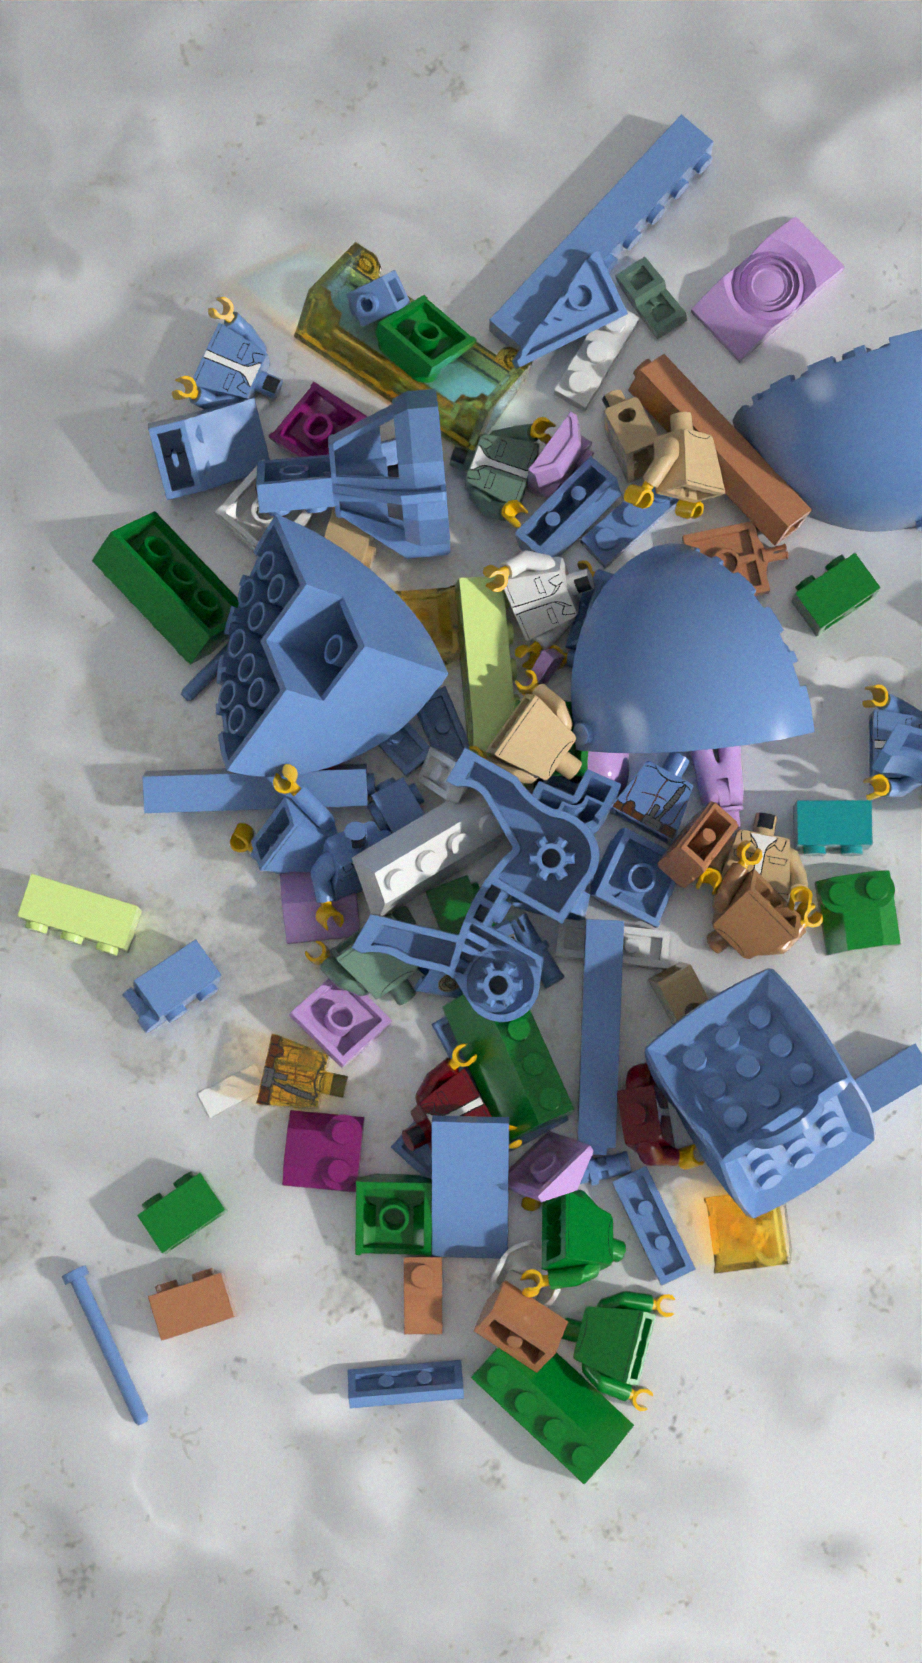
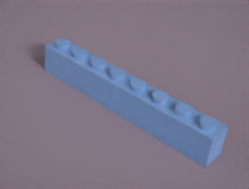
M681 114L489 319V331L517 354L588 255L598 250L608 272H610L617 264L618 259L616 257L624 248L629 251L636 245L642 236L640 231L647 223L655 224L666 210L664 205L672 197L676 200L685 192L689 186L688 179L695 172L701 174L713 160L711 153L714 141Z

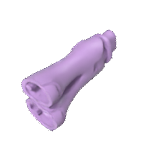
M741 746L718 748L719 762L714 757L713 749L690 751L703 807L710 801L716 802L737 821L739 825L737 828H740L739 811H743L744 793Z

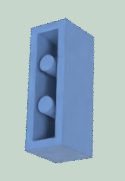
M590 456L514 533L519 548L522 551L528 550L547 554L551 557H560L621 496L617 478Z

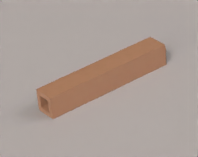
M665 354L652 362L650 359L643 361L633 372L635 379L628 391L634 397L639 398L642 406L668 433L671 432L670 415L678 412L691 413L693 430L709 434L714 440L725 494L774 546L798 530L812 510L802 498L772 469L764 458Z

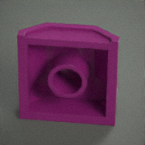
M313 381L310 389L268 437L295 458L328 455V436L334 435L367 416Z
M290 1110L282 1185L356 1193V1180L360 1172L365 1117Z

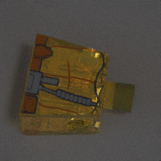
M271 1034L256 1104L261 1107L319 1109L323 1094L344 1098L348 1076L328 1072L329 1055L282 1036Z

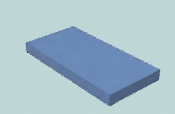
M432 1115V1257L500 1259L508 1250L509 1117Z

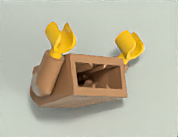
M748 840L742 841L738 845L736 852L739 861L731 864L712 903L714 910L712 925L715 930L706 936L707 942L716 953H721L732 946L746 959H751L757 955L784 954L806 933L805 928L807 926H819L823 921V916L820 912L815 911L807 918L808 913L815 908L814 903H811L810 911H806L807 906L803 902L798 905L797 910H789V903L755 869L750 872L747 870L749 865L758 864L763 855L762 850L757 848L752 857L746 858L745 852L751 842Z

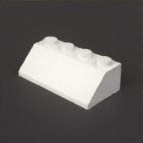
M468 788L462 794L459 804L448 800L352 857L371 914L381 916L390 914L498 848L505 833L479 791Z

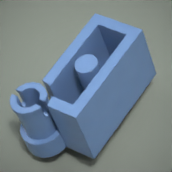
M195 939L135 979L133 982L134 989L130 987L122 996L126 998L138 1015L139 1019L137 1022L144 1032L149 1033L166 1020L172 1023L188 1011L185 1006L196 998L203 1002L219 990L216 985L219 984L222 975Z

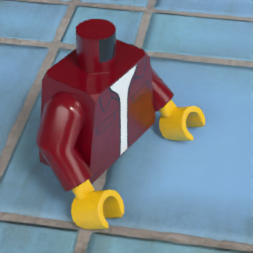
M468 1043L458 1045L453 1050L452 1059H444L426 1074L415 1095L417 1105L410 1111L416 1124L402 1131V1138L409 1150L414 1151L427 1144L432 1152V1115L492 1117L466 1070L463 1069L459 1072L458 1067H467L474 1063L477 1058V1054L470 1058L469 1061H463L460 1058L459 1052L461 1048L468 1045ZM509 1125V1131L517 1129V1127ZM522 1140L509 1144V1148H518L521 1146Z
M647 1062L632 1066L627 1072L625 1085L617 1090L625 1144L638 1154L641 1162L648 1166L679 1165L681 1169L687 1170L703 1165L704 1161L699 1162L694 1157L693 1152L698 1150L695 1144L679 1149L675 1147L668 1100L656 1085Z

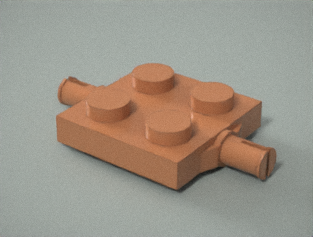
M752 521L682 536L683 544L700 548V553L710 558L717 556L724 561L723 566L730 572H739L756 589L754 596L765 595L770 592L766 574L768 563L788 559L786 544L764 549L763 544L758 539L756 527Z

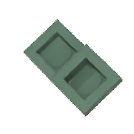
M643 257L615 275L623 292L657 339L687 321L686 312L666 289L665 280L646 257Z

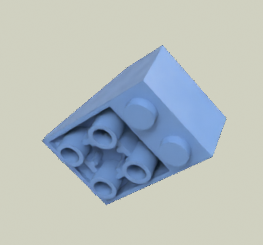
M254 397L148 423V430L167 500L202 492L245 478L257 466L258 461L263 459L270 460Z

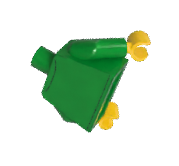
M577 1189L576 1191L543 1202L529 1197L522 1199L521 1206L528 1211H535L542 1204L541 1269L548 1271L547 1275H542L535 1269L526 1270L520 1280L531 1279L537 1286L523 1289V1296L535 1297L541 1290V1287L550 1286L551 1290L579 1286L598 1277L599 1271L611 1266L613 1262H620L626 1252V1244L622 1240L613 1238V1217L607 1211L599 1208L585 1191Z
M622 1291L602 1298L598 1302L597 1307L587 1306L582 1321L566 1317L565 1320L568 1321L562 1340L576 1343L573 1358L582 1363L583 1374L599 1392L621 1401L629 1399L637 1410L646 1411L648 1408L637 1404L636 1399L643 1392L653 1396V1393L647 1387L639 1385L655 1318L656 1315L661 1318L674 1315V1313L663 1312L660 1308V1303L663 1299L673 1301L675 1298L670 1294H664L654 1299L651 1294Z

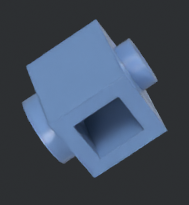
M396 270L346 294L349 299V309L354 318L359 320L362 327L411 303Z
M392 777L378 784L375 787L376 793L371 795L372 801L366 806L379 830H388L392 833L425 814L420 806L425 801L415 783L408 786L403 777L397 781Z

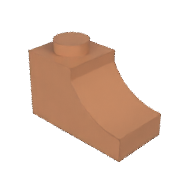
M404 1257V1334H442V1257Z

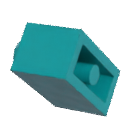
M797 800L793 806L794 849L803 850L804 856L826 855V850H840L841 856L863 855V850H868L873 845L872 800Z

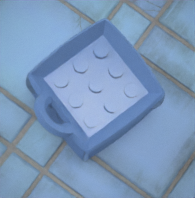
M767 968L703 1002L666 1029L645 1048L646 1062L656 1085L676 1110L686 1131L710 1170L748 1218L761 1216L816 1186L852 1160L875 1140V1122L863 1092L851 1076L838 1051L816 1018L774 969Z

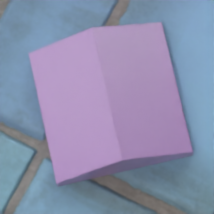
M287 872L280 874L287 944L348 938L360 929L356 893L346 896L337 902L331 901L332 906L343 915L344 923L342 927H339L331 916L327 921V931L315 918L321 904L317 903L315 899L311 872Z
M327 979L289 1014L341 1068L358 1056L392 1022L367 995L358 996L340 989L330 979Z
M548 1131L509 1168V1190L540 1202L576 1191L594 1150L588 1144Z

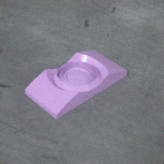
M795 216L769 235L739 266L724 275L691 309V313L741 362L839 275L845 266Z

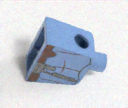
M676 752L669 753L662 767L647 761L615 800L610 813L670 846L677 836L693 789L691 783L681 778L690 761Z

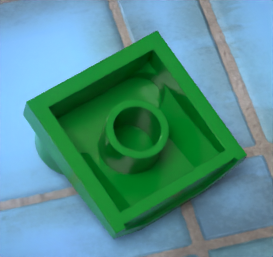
M425 295L381 320L375 331L378 347L381 352L413 380L421 383L435 381L442 368L466 352L477 340L430 302Z
M889 870L842 875L815 882L819 912L823 916L821 925L827 956L852 950L901 945L894 900L895 886Z
M371 1174L357 1177L355 1255L370 1253L425 1255V1257H431L432 1179L410 1174Z

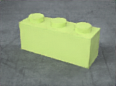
M31 874L17 916L26 921L25 928L46 934L49 928L62 932L60 936L62 940L82 945L83 939L97 943L96 950L117 956L119 950L129 952L142 910L133 904Z

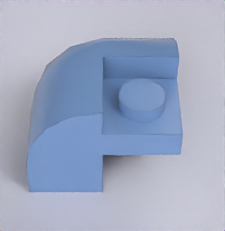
M587 769L580 784L561 776H551L547 781H539L532 795L550 808L574 815L595 834L604 824L618 796L621 784Z

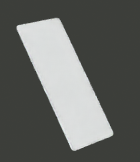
M252 1064L199 1092L198 1096L208 1116L212 1118L259 1093L263 1077L257 1065Z

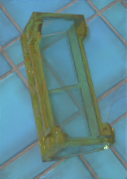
M355 242L308 290L294 337L391 403L392 399L406 391L436 389L441 436L454 445L475 451L481 435L489 433L524 384L533 361L515 369L512 360L519 350L512 347H504L496 355L478 342H475L466 352L442 368L435 381L421 383L413 380L386 357L378 347V339L375 334L376 328L381 320L391 314L362 327L359 320L354 318L349 309V299L346 294L379 278L381 275V265L377 256ZM408 296L410 302H413L414 299Z

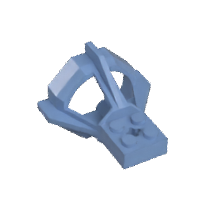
M436 389L406 391L392 399V404L334 435L331 434L328 436V455L257 462L256 486L260 513H268L270 516H275L276 514L284 516L289 514L290 510L305 509L309 513H318L327 510V507L334 506L336 517L346 519L407 559L448 555L451 551ZM394 419L395 438L381 441L380 426ZM398 464L399 477H388L387 466ZM387 503L402 505L403 521L388 516Z

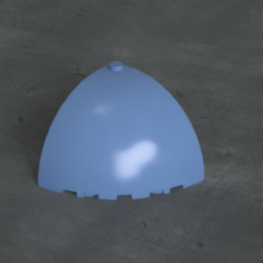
M922 329L889 337L890 343L875 350L866 348L865 345L853 348L854 350L843 354L842 360L836 362V358L831 356L807 366L808 371L802 373L800 378L795 380L794 375H787L771 384L770 389L751 397L753 405L750 408L749 405H744L736 412L732 420L734 428L812 509L808 516L827 524L850 530L876 532L916 527L917 531H922Z
M276 514L253 551L258 558L250 576L243 574L240 580L238 608L231 606L224 634L229 635L230 639L227 654L219 656L216 682L223 685L219 692L218 703L216 704V715L222 716L223 731L218 735L226 771L260 777H275L276 773L283 776L282 769L285 764L294 766L297 769L298 775L319 771L353 759L373 749L404 727L428 702L449 674L433 640L422 623L406 603L381 578L330 540L309 528Z
M665 543L638 554L623 565L605 584L595 599L579 635L571 680L573 734L576 736V750L604 753L685 752L757 744L814 733L812 709L806 685L800 686L793 666L794 663L798 662L795 652L790 651L789 647L783 642L780 634L784 629L770 607L763 608L754 596L756 589L739 572H730L723 566L724 561L719 557L710 558L700 553V548L686 544Z

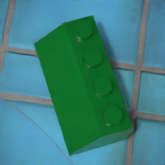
M156 511L110 532L92 559V562L190 665L211 654L230 637L224 634L231 606L238 608V597Z
M464 994L442 1006L457 1044L468 1043V1045L461 1048L465 1061H469L470 1058L477 1054L476 1061L470 1064L468 1069L492 1117H509V1125L517 1127V1129L509 1131V1142L572 1114L574 1107L531 1010L515 1020L497 1022L479 1015L471 1007Z
M497 1347L471 1375V1378L584 1485L611 1456L634 1426L557 1352L536 1373Z

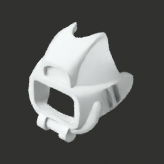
M533 1240L521 1242L509 1248L500 1258L496 1269L491 1274L489 1279L491 1293L493 1294L505 1281L509 1270L522 1275L526 1270L535 1269L542 1275H547L548 1271L541 1269L542 1248L538 1247ZM550 1286L541 1287L536 1301L548 1308L557 1299L561 1289L551 1290Z

